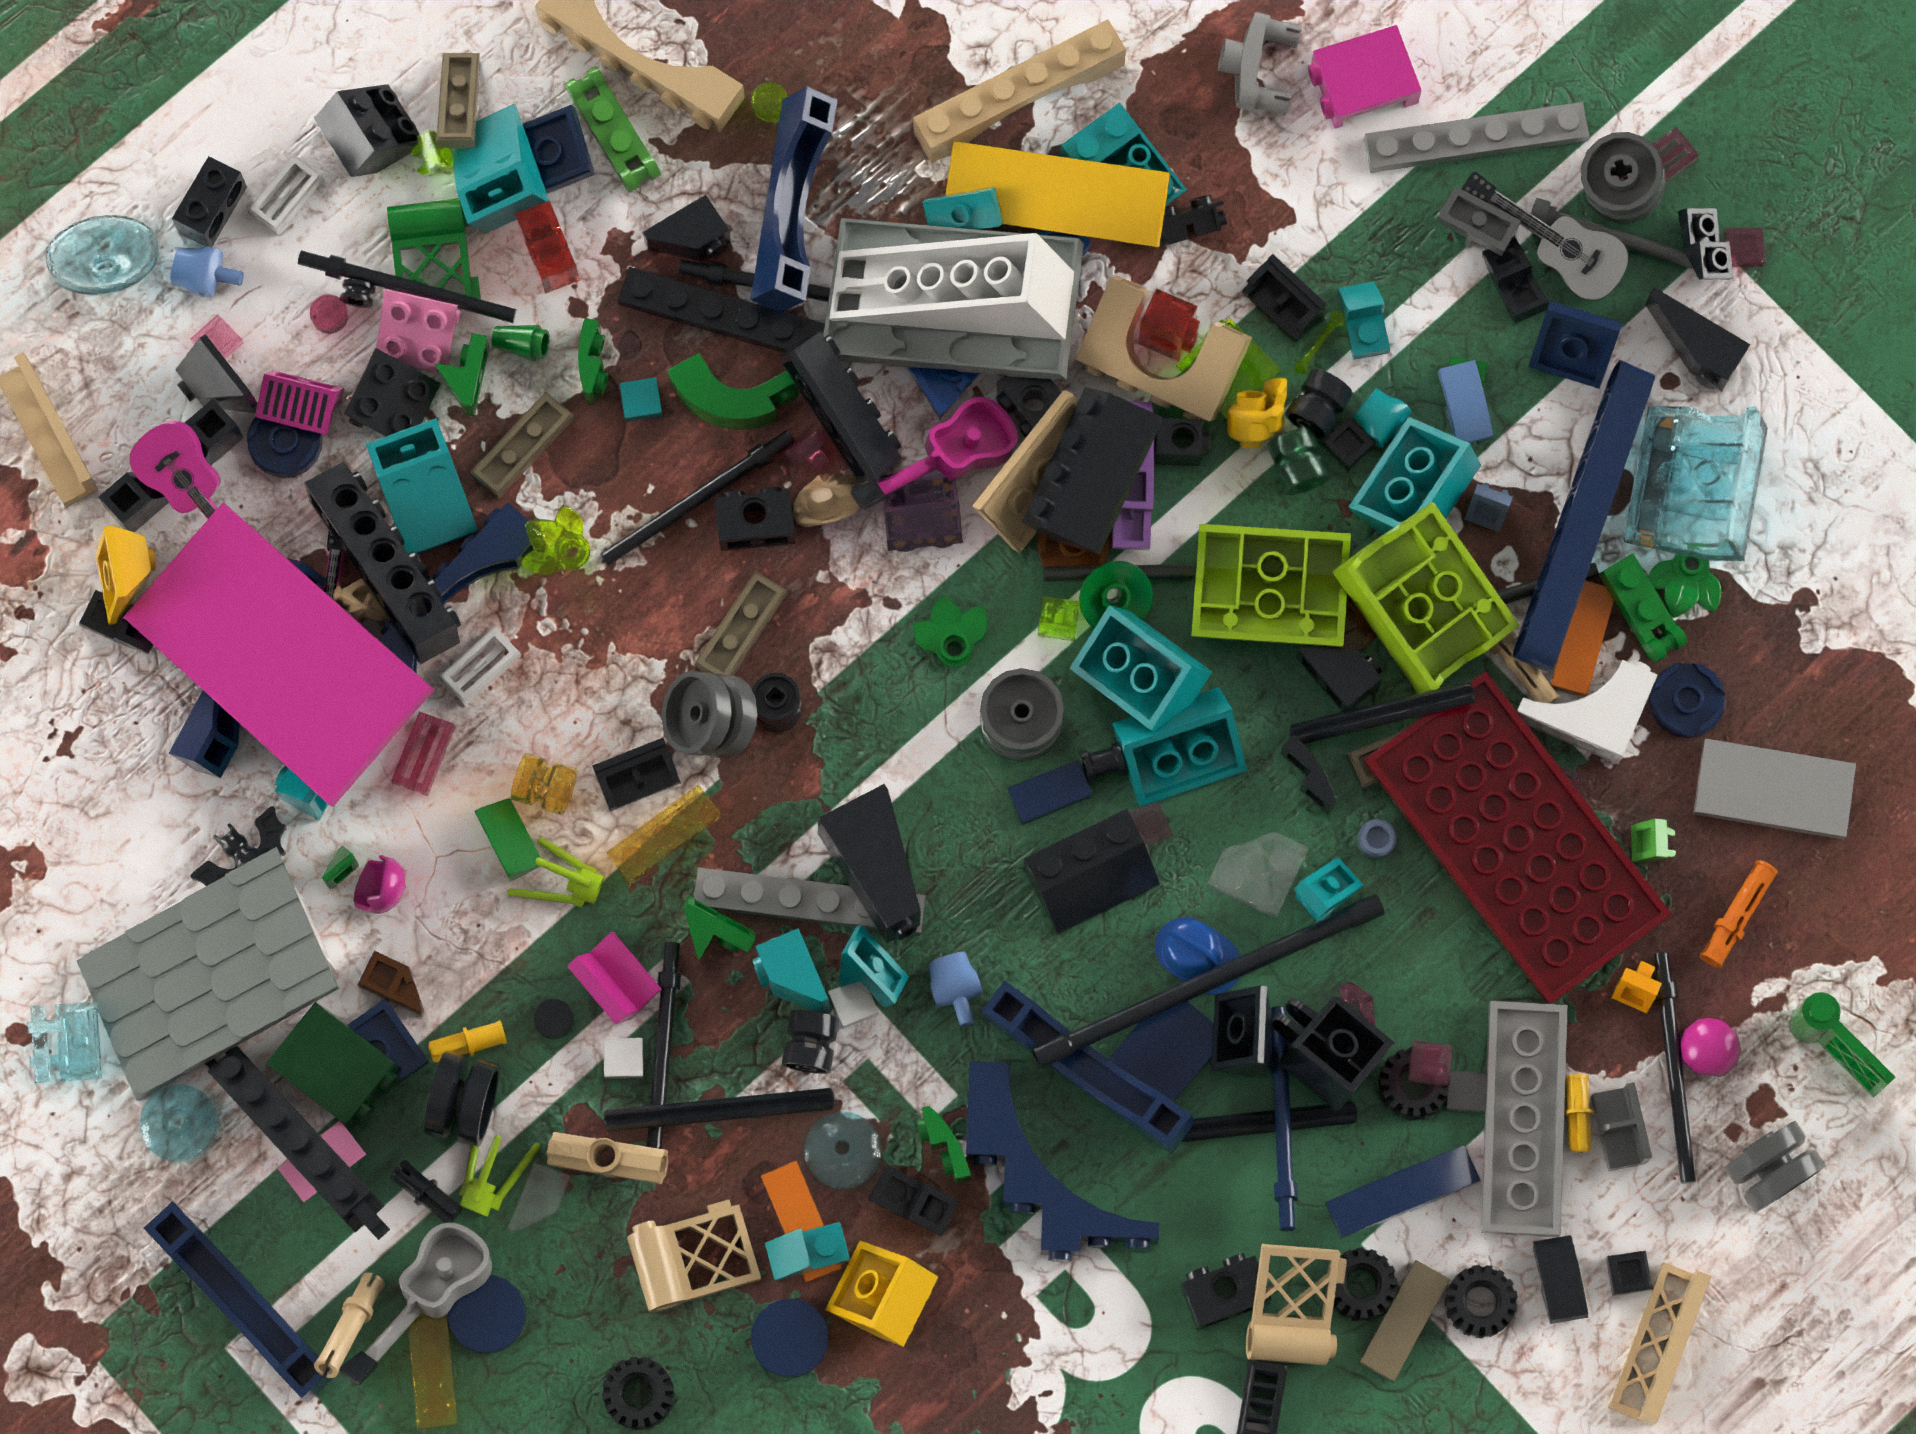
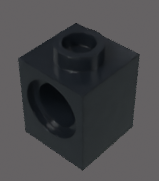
M1164 418L1156 434L1155 465L1200 466L1201 454H1208L1209 432H1202V419ZM1178 436H1185L1191 440L1192 445L1181 449L1176 447L1172 440Z

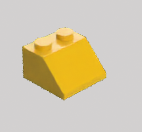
M859 1241L825 1310L881 1339L904 1347L938 1276L905 1256Z

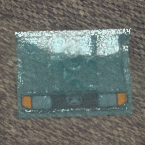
M1691 406L1648 407L1623 537L1625 543L1707 561H1745L1768 427L1756 406H1748L1740 416H1710Z

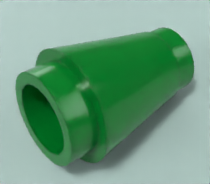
M540 325L495 326L492 333L493 348H499L533 362L537 358L544 359L547 355L550 335L549 331L541 329Z

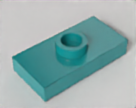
M995 187L928 198L922 202L929 226L980 230L998 227L1003 224Z

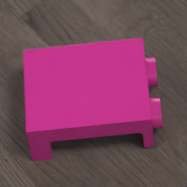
M1397 25L1314 50L1311 65H1308L1310 80L1314 87L1319 85L1323 98H1320L1323 115L1326 120L1331 118L1335 129L1342 127L1345 119L1402 102L1404 108L1419 103L1422 90Z

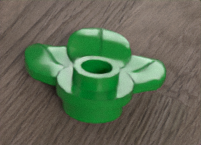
M1695 547L1683 548L1675 554L1672 560L1661 561L1651 569L1648 578L1655 590H1664L1665 605L1671 617L1675 618L1684 614L1696 602L1702 608L1712 613L1719 606L1721 600L1720 582L1709 572L1710 562L1702 550ZM1689 559L1694 560L1698 565V569H1687L1685 561Z
M943 595L935 602L930 621L913 623V633L918 645L926 651L936 653L939 661L950 668H959L966 665L973 656V646L984 638L987 631V615L982 605L973 607L963 614L962 610L953 601ZM951 645H958L962 651L959 655L953 656L948 653L947 649Z

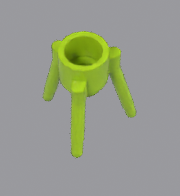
M540 837L538 839L540 845L576 869L571 871L542 858H536L535 863L568 878L569 882L566 890L573 892V894L567 895L513 888L507 890L509 896L570 903L583 908L585 901L591 904L595 903L605 876L598 874L597 868L584 864L560 847Z
M496 1135L494 1137L478 1179L474 1178L479 1147L471 1146L464 1183L459 1193L462 1196L459 1205L488 1217L491 1208L498 1211L503 1198L541 1147L539 1143L533 1144L496 1195L493 1194L496 1186L486 1181L498 1152L501 1136Z

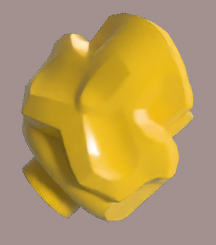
M1272 378L1265 381L1262 392L1248 390L1237 393L1236 403L1227 410V433L1230 438L1240 441L1241 447L1259 448L1262 446V442L1271 439L1275 433L1282 432L1285 424L1283 413L1287 397L1286 378Z

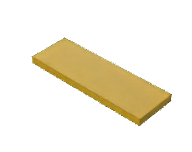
M953 141L946 195L995 187L1003 224L1159 247L1170 173Z

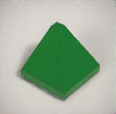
M341 846L321 878L329 889H333L359 867V863L349 850Z

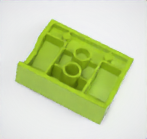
M1431 502L1332 571L1418 694L1439 689L1443 681L1468 661L1488 651L1520 626L1434 502Z
M1199 524L1191 637L1344 647L1347 592L1332 571L1349 559L1351 534Z

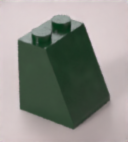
M314 1002L266 1062L276 1072L352 1129L357 1123L362 1125L368 1120L375 1109L372 1104L378 1098V1094L382 1092L385 1095L395 1086L399 1079L396 1073L401 1069L394 1061L317 1002Z

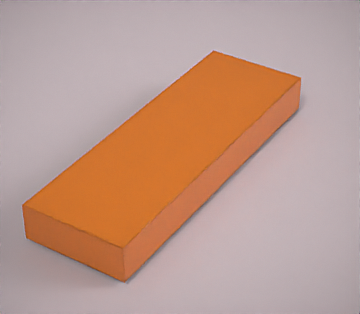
M1588 581L1584 582L1552 676L1551 686L1556 690L1580 697H1587L1614 602L1606 586Z
M797 1161L761 1175L785 1234L797 1229H802L803 1232L824 1226ZM841 1264L802 1275L805 1283L808 1284L841 1270L842 1267Z

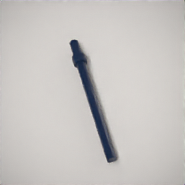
M1283 1006L1272 1007L1271 1020L1278 1014L1286 1015V1008ZM1273 1027V1082L1278 1182L1274 1183V1200L1279 1205V1229L1288 1232L1295 1230L1294 1202L1298 1200L1297 1183L1293 1181L1289 1072L1278 1064V1061L1287 1051L1288 1046L1287 1040L1280 1033H1277Z

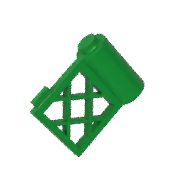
M459 198L387 207L395 276L404 278L403 272L410 276L409 280L427 284L419 276L430 262L433 261L447 272L446 276L437 285L438 288L443 289L448 281L454 277L464 285L465 295L481 299L478 276L471 277L466 227L471 226L467 223ZM459 244L461 257L451 269L435 257L444 245ZM435 246L431 253L424 249L426 247ZM418 249L427 258L413 273L402 265L401 250ZM461 265L463 278L456 273Z
M1813 993L1790 1016V1032L1800 1042L1808 1044L1818 1042L1873 1097L1876 1096L1896 1077L1839 1021L1841 1010L1837 1000L1828 993Z

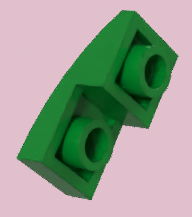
M585 317L579 340L578 365L586 403L594 405L597 394L603 395L608 381V373H604L602 359L594 357L601 355L605 335L601 334L599 321Z
M930 1106L922 1107L923 1118L916 1120L921 1142L929 1141L931 1151L946 1147L948 1152L941 1153L946 1176L953 1174L956 1184L970 1181L969 1167L956 1137L938 1113Z

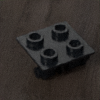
M375 348L344 415L350 417L349 423L359 428L365 425L386 437L423 422L440 386V382Z

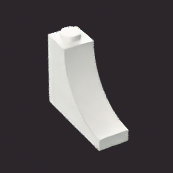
M1622 660L1611 679L1599 690L1587 697L1559 704L1540 703L1523 698L1517 712L1529 727L1615 764H1619L1641 716L1657 674L1650 672L1651 668L1636 660L1626 662Z

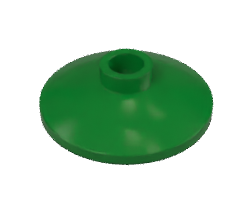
M1125 561L1108 562L1094 569L1085 579L1079 594L1081 613L1087 623L1093 628L1096 627L1109 605L1129 610L1144 620L1153 602V589L1147 575L1136 565ZM1111 589H1118V594L1115 598L1107 599V593Z

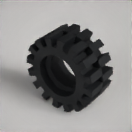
M1410 1047L1409 1050L1404 1051V1049L1397 1051L1394 1056L1387 1060L1378 1079L1379 1096L1384 1100L1383 1104L1386 1109L1389 1107L1393 1110V1115L1397 1117L1398 1115L1404 1116V1120L1411 1121L1412 1118L1422 1120L1428 1115H1433L1441 1107L1449 1092L1450 1077L1447 1076L1448 1069L1446 1065L1441 1064V1058L1437 1054L1433 1056L1429 1054L1430 1050L1428 1049L1417 1050V1047ZM1407 1070H1419L1427 1077L1429 1088L1422 1097L1410 1098L1401 1091L1399 1078Z
M1357 1248L1353 1251L1350 1249L1344 1252L1340 1258L1347 1260L1344 1284H1336L1333 1309L1336 1308L1341 1316L1344 1318L1346 1316L1350 1317L1353 1321L1372 1320L1374 1317L1383 1314L1395 1298L1398 1285L1394 1274L1395 1269L1393 1265H1389L1388 1259L1384 1255H1378L1376 1250L1370 1249L1369 1251L1364 1250V1248ZM1355 1270H1365L1371 1273L1376 1281L1375 1293L1367 1299H1357L1350 1295L1346 1287V1280L1350 1273Z
M1474 1265L1469 1269L1466 1268L1461 1271L1448 1286L1445 1298L1446 1314L1448 1319L1451 1318L1453 1321L1452 1325L1456 1329L1459 1328L1464 1331V1335H1473L1476 1338L1494 1336L1502 1331L1514 1318L1513 1316L1518 1306L1516 1304V1299L1518 1298L1517 1291H1514L1512 1287L1514 1285L1512 1280L1507 1279L1504 1276L1505 1273L1500 1269L1497 1271L1492 1269L1493 1266L1490 1265L1485 1267ZM1485 1287L1492 1291L1496 1298V1307L1490 1315L1477 1316L1468 1309L1466 1297L1471 1289Z
M636 1356L630 1357L626 1361L622 1360L618 1362L614 1369H610L607 1379H604L602 1398L610 1416L621 1426L632 1428L633 1430L653 1428V1425L660 1424L666 1414L670 1413L675 1395L673 1391L674 1386L667 1371L658 1362H654L650 1358H638ZM636 1378L647 1380L651 1383L654 1390L652 1401L646 1407L640 1409L628 1406L623 1398L626 1384Z

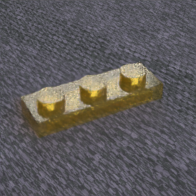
M698 784L606 852L607 856L629 885H631L722 818V815Z
M421 1313L408 1327L417 1428L424 1430L458 1425L448 1316L446 1314L441 1318H431Z

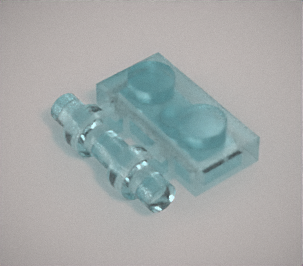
M97 1001L55 1004L56 1020H47L46 1005L30 1006L31 1022H27L28 1033H32L33 1056H30L29 1059L30 1068H34L35 1083L51 1082L50 1067L59 1066L60 1082L101 1079L102 1067ZM57 1031L58 1054L49 1055L47 1032Z

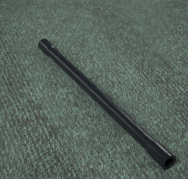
M1376 894L1346 906L1336 914L1075 1031L1061 1034L1031 1048L1033 1058L1040 1069L1071 1056L1075 1051L1342 931L1356 928L1385 914L1383 905Z

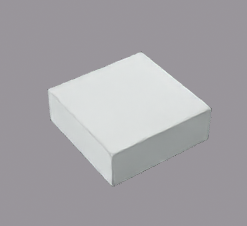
M861 982L828 991L843 1029L879 1015L871 993Z
M643 1038L604 1039L605 1079L644 1078Z

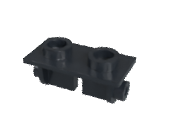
M1204 195L1191 199V206L1177 210L1176 205L1166 206L1160 244H1163L1165 247L1189 239L1186 225L1192 224L1195 237L1220 231L1221 226L1227 225L1224 211L1217 212L1216 207L1224 205V202L1220 199L1212 200L1211 195Z

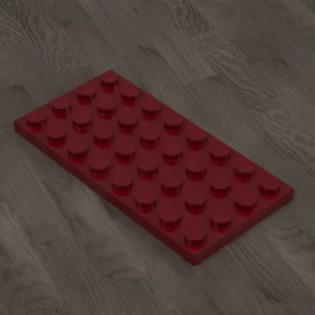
M1485 671L1470 682L1475 692L1474 703L1424 715L1365 758L1363 762L1546 1004H1552L1669 918L1672 913Z

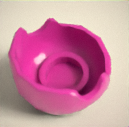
M379 855V859L383 861L369 860L359 876L353 898L356 908L375 914L385 913L394 908L401 900L406 888L404 869L395 859Z
M1698 1019L1684 1030L1680 1041L1682 1060L1692 1071L1699 1075L1725 1076L1737 1066L1741 1055L1737 1033L1726 1022L1719 1019Z

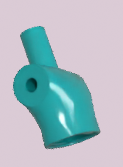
M1376 388L1353 415L1352 419L1361 425L1365 433L1375 441L1377 447L1383 448L1395 438L1410 416L1411 409L1403 401L1392 398Z

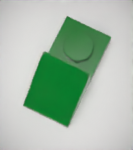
M475 333L471 334L469 345L463 344L460 366H464V368L435 364L439 377L467 416L475 417L490 348L487 336Z
M689 895L686 898L684 911L698 960L702 957L713 935L719 937L717 940L719 944L733 952H738L739 948L747 953L749 952L755 941V931Z

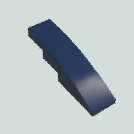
M1464 1145L1326 1201L1325 1206L1340 1239H1343L1406 1212H1412L1474 1185L1481 1180Z

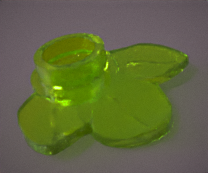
M562 505L556 514L555 521L538 519L525 523L528 539L534 548L521 560V564L527 570L540 575H549L561 567L567 570L578 569L588 561L590 545L585 537L582 536L583 521L580 515L572 508ZM572 547H577L578 553L574 557H567V551Z

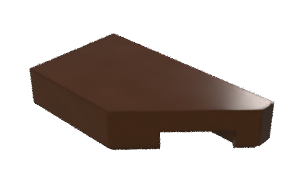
M374 951L357 984L358 987L383 999L386 998L387 1001L422 1017L425 1011L409 966Z

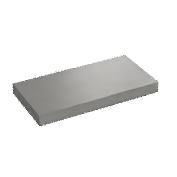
M1705 738L1702 747L1693 815L1844 840L1847 837L1856 763Z

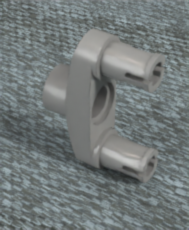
M1255 12L1243 42L1224 39L1219 57L1218 71L1235 75V102L1238 109L1253 111L1256 108L1286 115L1289 106L1287 100L1290 99V92L1260 87L1259 82H1256L1262 46L1265 41L1297 48L1302 25L1270 19V15Z

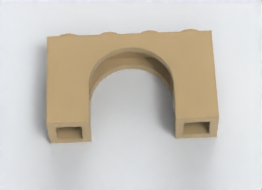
M1120 276L1110 277L1075 360L1084 363L1082 369L1090 374L1103 377L1104 373L1116 378V385L1127 391L1136 393L1140 389L1151 394L1149 400L1159 406L1169 409L1171 404L1185 410L1183 416L1188 419H1202V424L1205 420L1209 422L1215 420L1252 337L1220 322L1213 323L1195 363L1186 373L1175 378L1155 375L1141 364L1135 353L1133 343L1136 325L1151 291Z

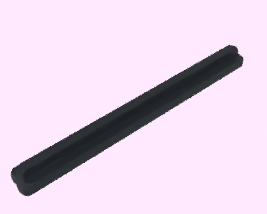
M831 1088L609 1109L604 1112V1125L606 1131L611 1132L831 1110L834 1107V1093Z

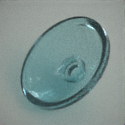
M101 215L78 221L56 235L48 246L46 264L50 276L61 287L82 295L102 296L124 291L145 278L157 262L159 248L155 234L143 222L127 216Z

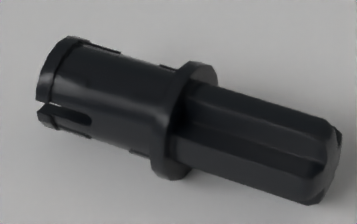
M407 1160L399 1164L402 1167L401 1170L398 1167L394 1169L390 1179L415 1198L414 1203L417 1206L424 1205L444 1223H451L456 1220L462 1210L461 1206L437 1187L438 1182L435 1179L429 1180Z

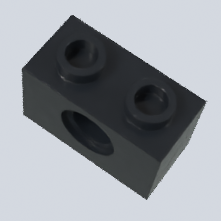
M1005 375L997 381L996 393L998 395L995 399L1008 414L1013 413L1020 422L1018 429L1023 437L1026 438L1062 392L1051 379L1008 377ZM1030 399H1038L1044 404V407L1039 411H1030L1024 404Z
M768 487L760 490L758 494L745 495L744 491H729L724 493L723 497L715 498L721 551L796 544L790 490L783 491L780 487ZM751 511H760L765 515L764 520L758 524L747 522L745 517Z
M1240 1253L1223 1260L1224 1267L1209 1272L1208 1266L1186 1274L1187 1281L1182 1282L1180 1288L1197 1331L1253 1310L1259 1267L1256 1256L1246 1258L1244 1253ZM1219 1280L1230 1281L1235 1287V1295L1230 1299L1219 1298L1214 1292V1284ZM1271 1295L1264 1300V1306L1272 1301Z

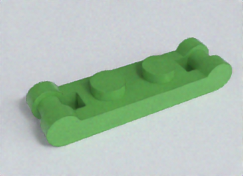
M597 66L588 70L585 77L577 81L573 78L564 83L569 96L628 193L639 188L638 184L648 178L652 181L661 176L656 162L650 156ZM595 88L599 96L587 101L584 93ZM638 160L641 166L630 171L627 165Z

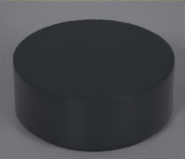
M549 999L542 1002L536 1008L534 1023L542 1036L549 1039H559L571 1030L573 1015L565 1002L558 999Z

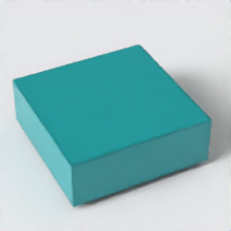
M656 377L619 383L626 422L662 417Z

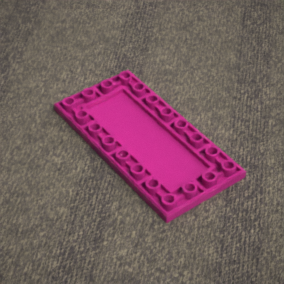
M222 503L124 616L133 627L332 807L336 805L434 691L428 683L225 503Z

